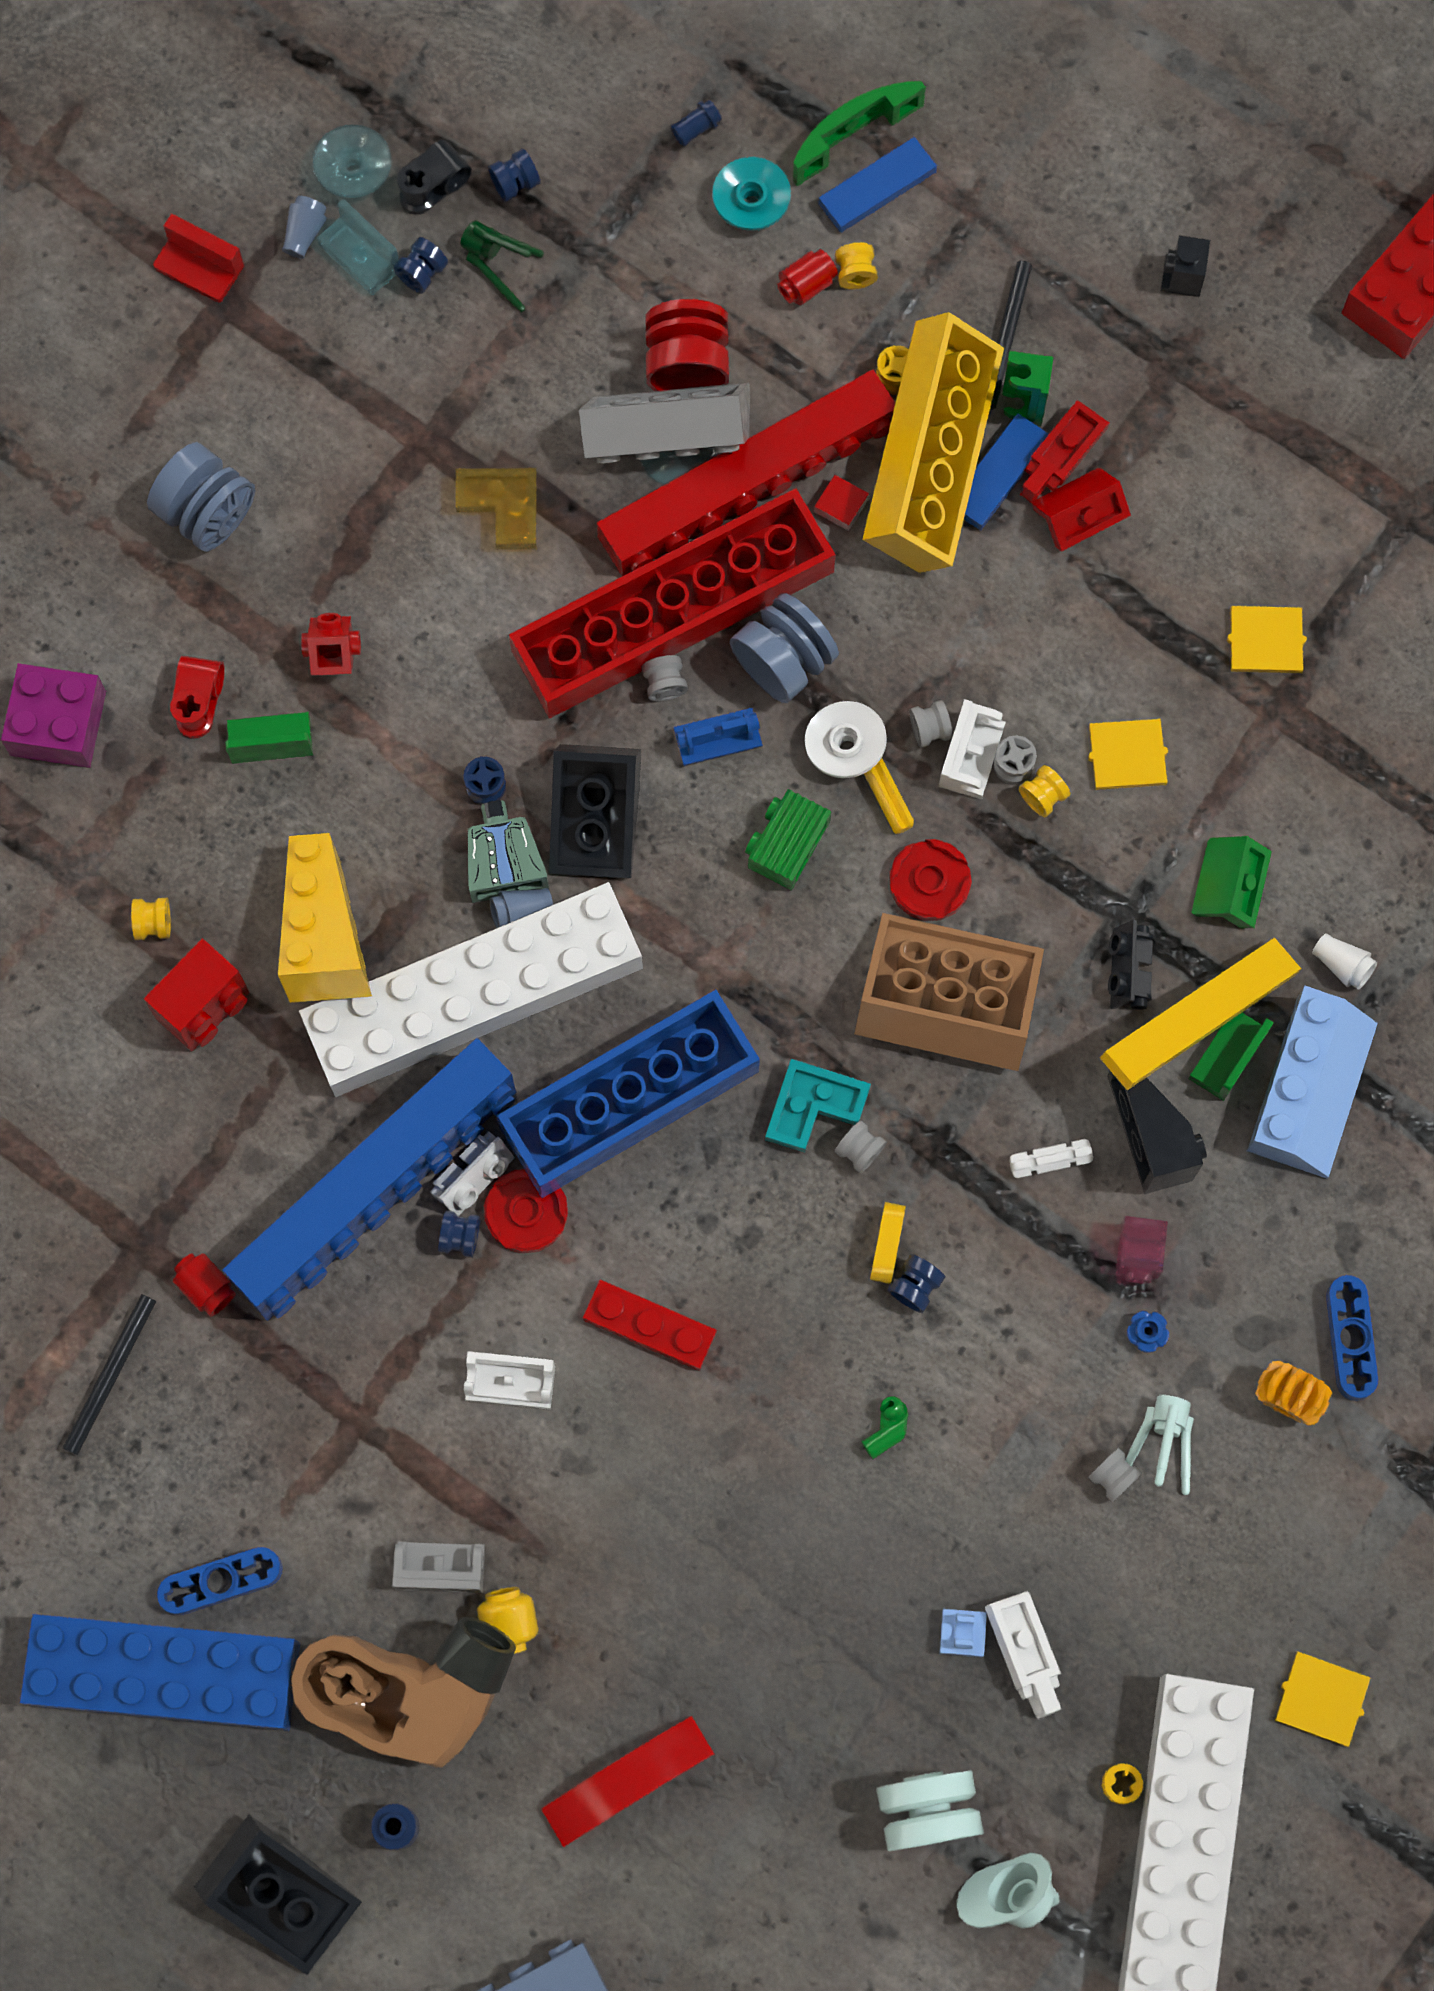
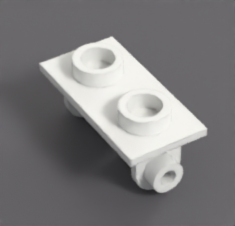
M489 1131L484 1136L479 1134L472 1144L459 1156L468 1165L464 1170L453 1162L433 1182L435 1187L430 1191L432 1196L440 1203H444L449 1211H454L457 1216L465 1209L471 1207L476 1202L479 1194L495 1178L501 1176L508 1164L514 1159V1156L499 1137L496 1138Z

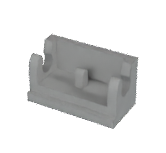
M398 1542L395 1544L392 1587L396 1591L483 1593L485 1545Z

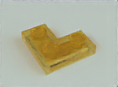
M536 468L456 469V512H496V550L537 549Z

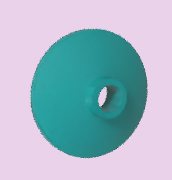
M744 157L730 162L718 173L713 184V203L718 214L730 225L743 230H761L772 226L784 216L791 200V187L786 174L775 163L760 157ZM753 196L756 197L759 201L756 203H748L745 202V199L747 197Z

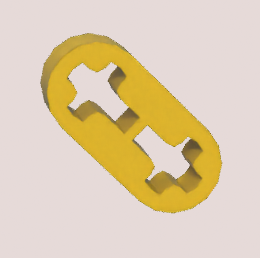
M888 1202L884 1204L870 1280L891 1284L906 1206Z

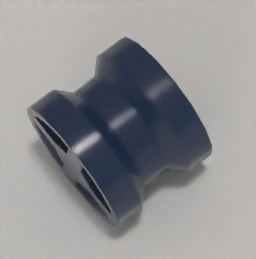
M478 757L467 764L463 779L467 794L471 800L480 805L500 800L506 791L505 774L500 763L491 757Z
M446 1210L440 1230L438 1251L441 1253H449L452 1250L461 1251L463 1256L473 1258L478 1240L480 1216L471 1214L467 1218L458 1217L454 1211Z

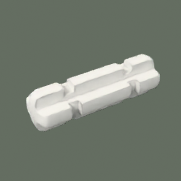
M1088 1139L1071 1141V1146L1066 1147V1143L1033 1149L1030 1155H1027L1026 1151L1015 1153L1010 1156L1011 1171L1013 1176L1019 1179L1032 1176V1171L1042 1174L1070 1168V1163L1074 1162L1076 1166L1089 1164L1093 1161L1092 1147Z

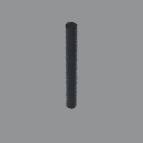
M1018 261L1016 264L996 343L1004 347L990 409H996L1009 351H1011L1031 273L1032 264L1027 261Z
M143 1294L139 1297L62 1447L66 1451L78 1456L157 1302L154 1299Z

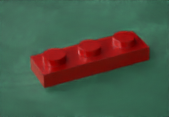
M601 1279L583 1316V1321L698 1371L701 1370L717 1334V1330Z

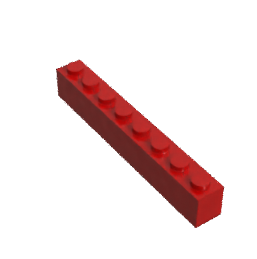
M872 369L748 438L744 444H739V450L719 454L597 522L598 539L620 574L624 576L654 561L660 555L666 552L669 553L687 544L688 540L700 533L705 535L720 527L723 520L734 514H746L762 498L770 494L772 496L780 495L796 479L804 475L811 477L819 473L830 460L838 456L845 458L859 449L861 443L872 437L875 439L884 437L889 433L896 403Z

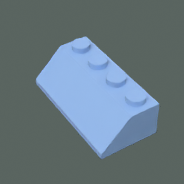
M1304 986L1296 999L1247 1151L1327 1179L1378 1023L1347 1000Z

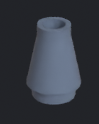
M305 196L296 197L295 203H291L289 206L285 242L282 248L283 252L293 257L304 259L308 248L327 220L324 215L326 211L325 205Z
M543 888L539 890L499 891L498 896L491 897L489 903L496 928H499L552 906L553 900L549 889Z

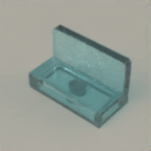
M342 199L337 204L340 218L317 237L318 244L373 296L396 275L393 267L399 261L397 249L345 199Z

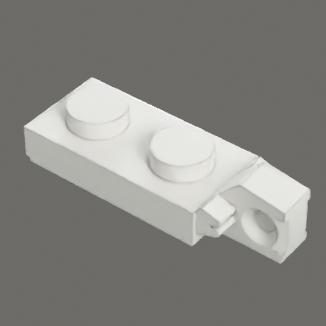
M1026 1591L986 1606L985 1610L1015 1688L1019 1690L1022 1700L1028 1698L1037 1719L1061 1710L1054 1688L1059 1687L1057 1675L1061 1673L1030 1593Z

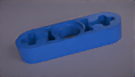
M1344 1275L1337 1278L1329 1286L1326 1293L1336 1385L1341 1395L1352 1401H1360L1370 1396L1378 1385L1369 1298L1363 1281L1352 1275ZM1343 1285L1348 1286L1349 1292L1357 1293L1358 1298L1354 1299L1350 1305L1351 1315L1360 1313L1361 1319L1349 1317L1342 1321L1338 1320V1315L1344 1316L1347 1313L1345 1301L1336 1297V1294L1340 1293L1343 1289ZM1353 1326L1362 1332L1364 1342L1361 1348L1352 1350L1342 1344L1340 1334L1343 1328ZM1365 1355L1366 1361L1361 1360L1357 1365L1359 1375L1367 1377L1368 1383L1361 1387V1391H1356L1355 1385L1347 1384L1346 1378L1353 1374V1361L1344 1363L1343 1357L1353 1359Z
M253 1548L168 1576L158 1587V1602L170 1614L177 1616L186 1615L273 1586L282 1575V1562L279 1556L268 1548ZM262 1556L266 1562H273V1567L267 1570V1578L261 1579L258 1574L244 1576L248 1585L241 1587V1577L234 1567L235 1563L241 1562V1569L247 1570L256 1566V1558ZM217 1569L228 1570L232 1576L231 1587L222 1594L213 1593L208 1586L209 1576ZM200 1575L199 1585L206 1599L199 1601V1594L195 1592L183 1597L184 1605L178 1607L176 1602L167 1600V1595L173 1593L174 1584L178 1583L183 1589L195 1587L196 1584L192 1578Z

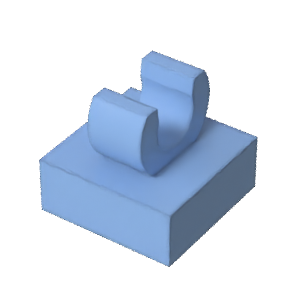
M943 1609L939 1654L983 1658L987 1612Z

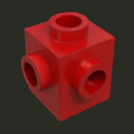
M324 613L316 618H310L308 633H302L301 635L303 657H309L311 675L352 674L354 655H361V638L359 630L352 631L351 616Z

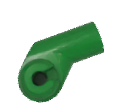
M889 1396L881 1402L879 1430L861 1442L872 1459H875L901 1442L906 1436L908 1409L906 1404L898 1397Z

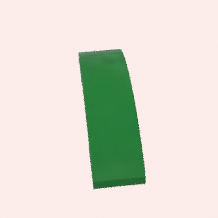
M908 81L882 86L855 97L833 111L810 133L799 149L793 162L794 184L798 187L829 167L830 148L880 116L884 115L893 126L924 106L926 90L923 82Z

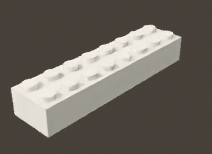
M607 882L369 981L371 997L323 1000L299 1010L330 1087L335 1097H338L643 969L642 955L612 887Z
M1165 1674L1160 1677L1118 1991H1216L1254 1688Z

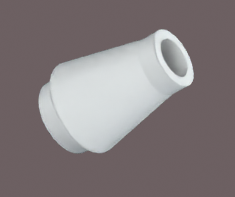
M1327 933L1319 939L1312 951V954L1318 957L1346 987L1352 985L1358 990L1368 981L1377 966V962L1370 958V952L1335 939Z

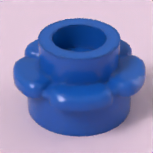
M1140 1311L1131 1318L1132 1324L1127 1328V1337L1138 1350L1151 1353L1156 1351L1157 1347H1163L1169 1339V1331L1166 1329L1167 1321L1161 1314L1157 1312L1150 1314L1147 1311ZM1145 1328H1151L1152 1334L1146 1335L1144 1332Z

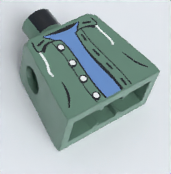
M502 800L490 801L481 805L484 824L468 828V886L472 903L490 900L491 897L498 896L499 891L549 888L546 869L526 818L508 819L506 804Z

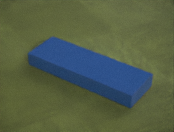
M913 137L820 196L818 204L839 232L842 233L935 174L937 165L917 139Z
M1017 413L975 469L964 516L965 521L980 531L983 529L1025 473V468L1030 463V457L1049 435L1047 432Z

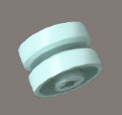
M972 1771L945 1775L943 1772L923 1774L904 1778L901 1783L876 1788L880 1811L886 1814L908 1811L910 1819L891 1822L884 1828L888 1851L983 1834L980 1812L978 1810L968 1808L951 1811L950 1803L969 1800L976 1794Z

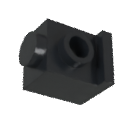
M1179 235L1175 250L1168 249L1166 252L1160 291L1199 297L1206 276L1211 240Z

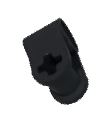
M440 140L435 142L423 154L399 171L397 184L400 189L399 198L402 208L408 213L415 215L429 211L450 193L464 186L472 174V168L447 141Z

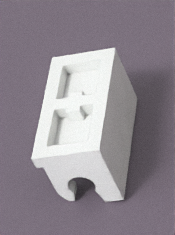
M964 699L941 772L939 787L982 799L1005 726V721L1001 720L1003 716L1001 712Z
M467 1352V1379L464 1382L466 1401L551 1409L555 1376L553 1360Z

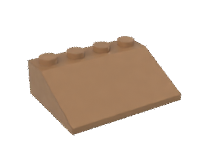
M882 913L854 1035L1019 1071L1028 1036L1044 949Z

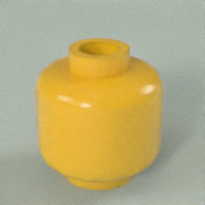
M507 1587L486 1593V1600L477 1608L478 1619L504 1632L514 1642L516 1646L515 1653L525 1651L527 1649L526 1642L532 1640L538 1633V1624L532 1598L525 1593H520L519 1587Z

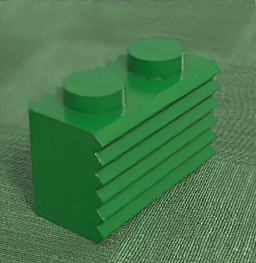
M787 789L782 800L775 797L765 814V819L769 821L762 834L757 831L753 834L745 853L749 855V869L792 891L830 824L831 811L816 804L814 801L808 800L806 797H802L799 793H794L792 790Z

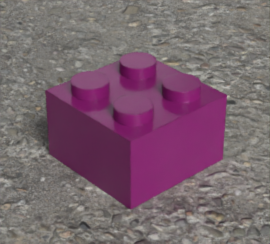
M18 663L1 741L9 755L90 768L106 696V690L99 676Z

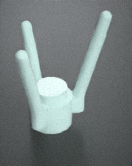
M1159 1395L1157 1396L1155 1407H1147L1144 1422L1125 1461L1130 1466L1133 1465L1153 1424H1155L1154 1431L1163 1435L1155 1484L1157 1486L1163 1485L1173 1437H1179L1181 1432V1492L1183 1495H1188L1190 1493L1191 1429L1194 1418L1189 1416L1191 1403L1178 1397Z

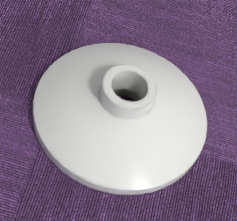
M852 701L833 703L821 709L811 719L805 733V747L810 761L821 772L836 778H852L871 770L882 758L887 743L885 726L879 715L870 707ZM845 741L854 743L851 749L842 750L840 748V745Z

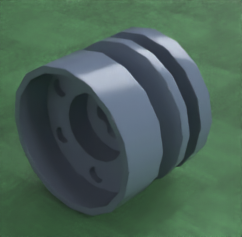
M194 442L177 452L161 470L149 491L147 505L152 513L168 525L173 527L180 525V534L192 540L197 548L207 552L223 543L239 526L253 502L255 485L248 479L240 477L239 472L231 467L223 469L221 458L203 444Z
M781 593L773 600L772 606L765 607L762 610L761 618L764 625L756 621L748 622L730 639V646L741 666L765 692L781 703H788L807 686L808 679L805 671L812 675H819L823 672L824 664H831L838 658L839 651L829 631L810 609L795 597L787 593Z

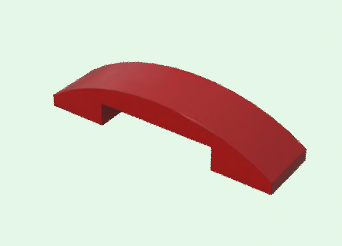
M690 1716L589 1777L541 1810L564 1848L656 1789L713 1756L714 1752L695 1720Z

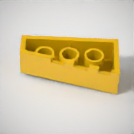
M330 833L289 836L278 977L289 1002L371 997V988L366 975V967L359 945L344 873Z

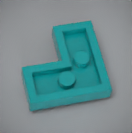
M791 1059L765 1140L805 1153L818 1114L851 1125H855L860 1121L871 1084Z

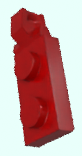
M1077 400L1030 457V463L1025 468V472L1031 476L1023 484V491L1020 495L1030 503H1033L1046 487L1054 492L1059 485L1062 486L1105 433L1110 422Z

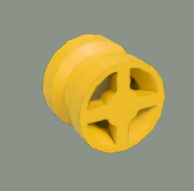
M863 242L850 243L835 251V261L841 268L838 274V281L841 287L845 289H861L877 281V269L872 265V260L875 256L872 245Z
M903 346L886 348L880 353L877 360L876 374L890 395H898L909 351L908 348ZM892 372H893V373H898L901 377L894 376V375H889V374L892 373Z
M1042 765L1036 771V777L1032 781H1025L1018 788L1020 795L1028 806L1042 817H1047L1051 814L1053 805L1058 801H1065L1071 794L1064 780L1046 765Z
M167 897L158 898L155 902L133 899L131 920L135 940H144L148 935H156L159 939L170 938L171 914Z

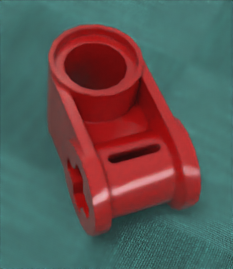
M181 656L177 666L170 711L176 720L179 731L185 737L191 739L200 738L211 730L218 697L222 692L224 684L225 666L223 661Z

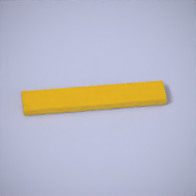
M1274 937L1106 1050L1100 1059L1125 1089L1129 1090L1289 981L1302 968Z

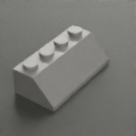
M749 383L592 397L579 409L584 457H596L597 463H611L620 461V455L636 454L637 460H647L660 457V451L675 450L676 456L699 454V448L715 447V452L718 453L739 450V444H744L749 438L750 385Z

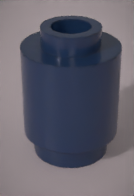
M389 1804L377 1811L372 1820L371 1829L374 1839L382 1847L391 1850H403L415 1842L419 1834L420 1825L416 1814L410 1808L400 1804ZM391 1818H398L402 1823V1829L397 1835L392 1836L386 1831V1823Z

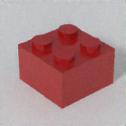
M202 938L143 999L156 1020L193 1052L198 1045L204 1047L216 1036L218 1032L217 1026L228 1015L230 1017L235 1016L245 1006L248 1000L246 996L250 992L239 970Z

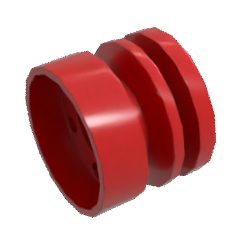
M677 299L662 302L652 307L645 314L646 346L649 348L646 353V381L652 390L663 391L727 385L729 383V352L725 348L728 345V313L722 306L698 299Z

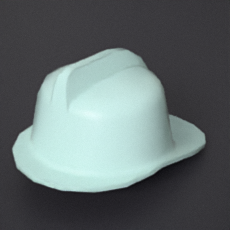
M1029 1853L976 1872L964 1883L958 1894L956 1906L960 1918L967 1925L977 1928L992 1927L1002 1923H1009L1021 1928L1035 1926L1046 1917L1051 1907L1059 1903V1895L1051 1883L1052 1872L1049 1862L1040 1854Z

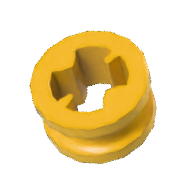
M1121 1763L1110 1767L1105 1772L1102 1778V1789L1110 1801L1115 1804L1124 1805L1134 1802L1140 1796L1143 1790V1779L1141 1773L1135 1767ZM1118 1771H1123V1777L1130 1774L1134 1780V1783L1129 1786L1131 1794L1127 1797H1122V1791L1116 1795L1111 1788V1785L1116 1782L1114 1774Z

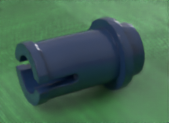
M710 100L705 103L700 101L697 103V109L677 123H673L670 129L679 144L685 147L690 141L709 128L716 129L718 127L717 123L722 120V117Z

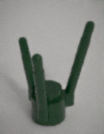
M478 220L472 221L465 229L460 242V246L469 252L466 261L476 266L519 312H524L525 306L485 264L483 259H493L501 247L524 257L534 255L541 258L544 256V252L529 244L506 236L492 227L489 228Z

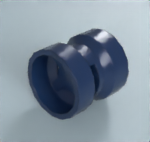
M525 149L513 153L511 159L506 162L497 161L488 166L490 178L498 194L505 202L516 197L519 190L523 188L530 190L541 184L538 171Z
M419 237L410 247L411 253L407 257H402L395 264L393 270L407 287L423 294L431 285V277L434 274L441 273L448 265V259L435 244L423 237Z
M910 1254L903 1265L904 1273L900 1278L893 1280L887 1291L903 1305L918 1313H923L930 1303V1293L934 1289H939L946 1276L928 1261Z

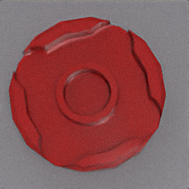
M925 839V841L914 842L904 847L895 857L889 874L890 893L897 906L910 917L922 921H939L956 914L965 904L972 885L970 869L963 853L952 844L938 839Z
M524 1169L513 1170L500 1177L489 1191L484 1204L485 1223L493 1239L504 1248L522 1254L539 1252L554 1244L563 1233L568 1219L567 1198L562 1188L541 1198Z

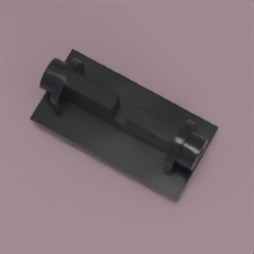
M1131 920L1114 928L1110 937L1109 951L1112 955L1111 975L1108 980V992L1111 995L1110 1009H1116L1130 1003V1008L1143 1010L1147 1009V1002L1152 1000V972L1138 970V964L1144 966L1152 965L1153 935L1149 933L1148 926L1137 925V920Z

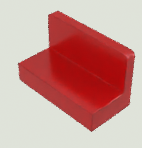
M171 213L163 225L168 241L153 263L155 270L218 303L222 302L244 268L240 249Z
M1096 468L1057 488L1054 492L1052 491L1036 499L1033 503L1031 502L1033 510L1046 519L1054 545L1060 551H1064L1131 516L1120 481L1102 468Z

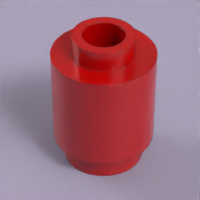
M819 249L815 253L809 251L779 273L780 282L777 284V287L788 303L795 302L802 306L832 285V279L838 275V271L833 260L824 250Z
M191 1253L184 1257L174 1268V1272L177 1275L173 1279V1283L200 1312L205 1311L210 1317L222 1311L236 1295L230 1288L232 1282L205 1253L198 1256Z

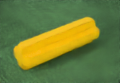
M881 758L864 775L893 832L900 834L913 827L914 819Z

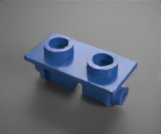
M753 708L673 727L683 766L763 746L758 730L760 729L758 717L753 712Z

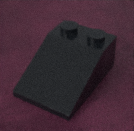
M560 744L554 750L549 873L616 878L632 877L640 791L641 749Z
M1109 1071L1107 1077L1144 1194L1193 1181L1203 1165L1202 1159L1207 1157L1202 1136L1200 1134L1194 1135L1191 1123L1147 1077L1129 1090H1126L1114 1074Z
M248 1814L194 1886L205 1905L306 1975L309 1974L362 1903L358 1897L250 1814Z

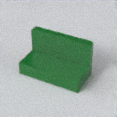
M309 712L227 720L228 740L225 741L232 764L313 756Z
M1249 836L1210 838L1207 842L1192 914L1197 917H1223L1241 929L1255 928L1272 851Z
M1240 1013L1220 1028L1188 1079L1224 1101L1274 1022L1267 1018L1263 1025H1261L1244 1013Z

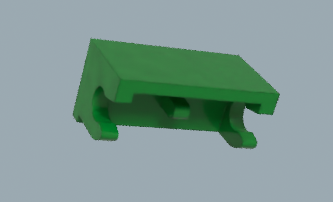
M1009 351L1002 395L1012 399L1020 398L1023 400L1024 406L1020 409L1005 407L1003 413L1008 418L1013 419L1018 413L1030 422H1034L1036 426L1042 427L1054 357Z

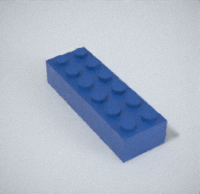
M714 990L497 1115L499 1128L541 1198H544L759 1073L760 1058L717 990Z
M32 1614L20 1703L32 1707L290 1731L294 1700L291 1678L299 1658L300 1642L290 1638Z

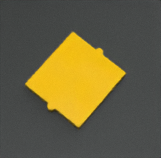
M1231 606V634L1227 637V642L1231 644V672H1303V645L1306 643L1307 638L1303 635L1301 607Z
M1161 719L1089 724L1091 752L1089 753L1088 760L1093 762L1095 790L1167 785L1165 756L1168 753V749L1163 745Z
M1297 1651L1288 1680L1281 1684L1284 1692L1275 1721L1349 1747L1358 1717L1364 1715V1710L1361 1707L1370 1677Z

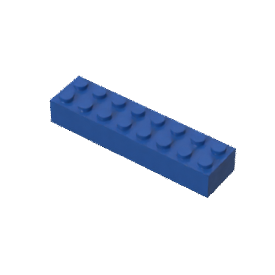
M476 1038L223 1268V1272L267 1321L273 1316L276 1318L282 1317L296 1303V1300L293 1298L305 1286L311 1289L321 1282L328 1273L325 1268L337 1257L340 1260L348 1257L358 1247L359 1242L357 1239L366 1230L375 1231L382 1226L391 1215L388 1211L400 1199L403 1203L410 1200L421 1189L420 1181L431 1171L437 1174L443 1170L453 1159L450 1153L462 1142L465 1145L472 1143L483 1132L484 1127L482 1124L493 1114L497 1117V1115L513 1105L515 1102L513 1096L517 1092L512 1073Z

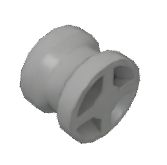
M661 656L651 659L642 665L643 676L649 681L647 694L651 701L671 700L684 695L688 691L686 680L681 678L680 671L683 665L679 656Z
M942 700L933 702L929 708L922 709L919 706L910 708V720L920 748L929 746L932 740L941 739L942 741L952 739L953 732L949 714Z
M1018 735L1009 736L1001 741L997 747L993 763L994 771L999 779L1012 785L1021 784L1028 780L1032 775L1037 758L1036 749L1032 742ZM1007 762H1011L1012 764H1015V765H1016V768H1015V766H1011L1010 764H1006V763H1007Z
M860 1120L844 1136L834 1152L841 1158L847 1157L851 1160L853 1168L861 1174L881 1153L887 1141L881 1136H873L868 1131V1125Z
M1118 1448L1088 1478L1094 1484H1100L1106 1490V1497L1111 1502H1114L1143 1472L1138 1467L1130 1466L1125 1461L1124 1452Z

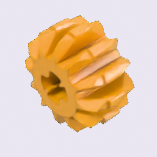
M1272 1361L1267 1369L1263 1371L1255 1392L1258 1400L1263 1402L1264 1405L1285 1415L1287 1418L1306 1425L1318 1423L1321 1416L1325 1414L1333 1393L1324 1381L1317 1379L1301 1368H1296L1289 1363Z

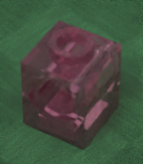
M1130 1216L1124 1217L1120 1226L1116 1274L1126 1275V1281L1140 1284L1151 1283V1278H1159L1163 1272L1168 1221Z

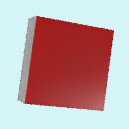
M834 475L814 506V512L849 531L867 503L869 493Z

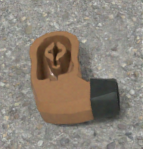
M469 1617L461 1618L435 1653V1663L433 1665H429L424 1660L408 1654L386 1651L356 1636L332 1635L310 1644L297 1659L291 1678L294 1703L309 1722L323 1729L340 1732L370 1750L435 1768L444 1767L464 1748L487 1715L495 1694L501 1690L516 1646L498 1628L487 1622Z

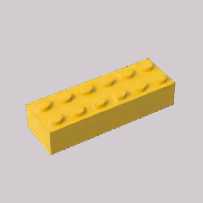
M950 312L915 322L862 539L918 573L953 566L1004 347Z

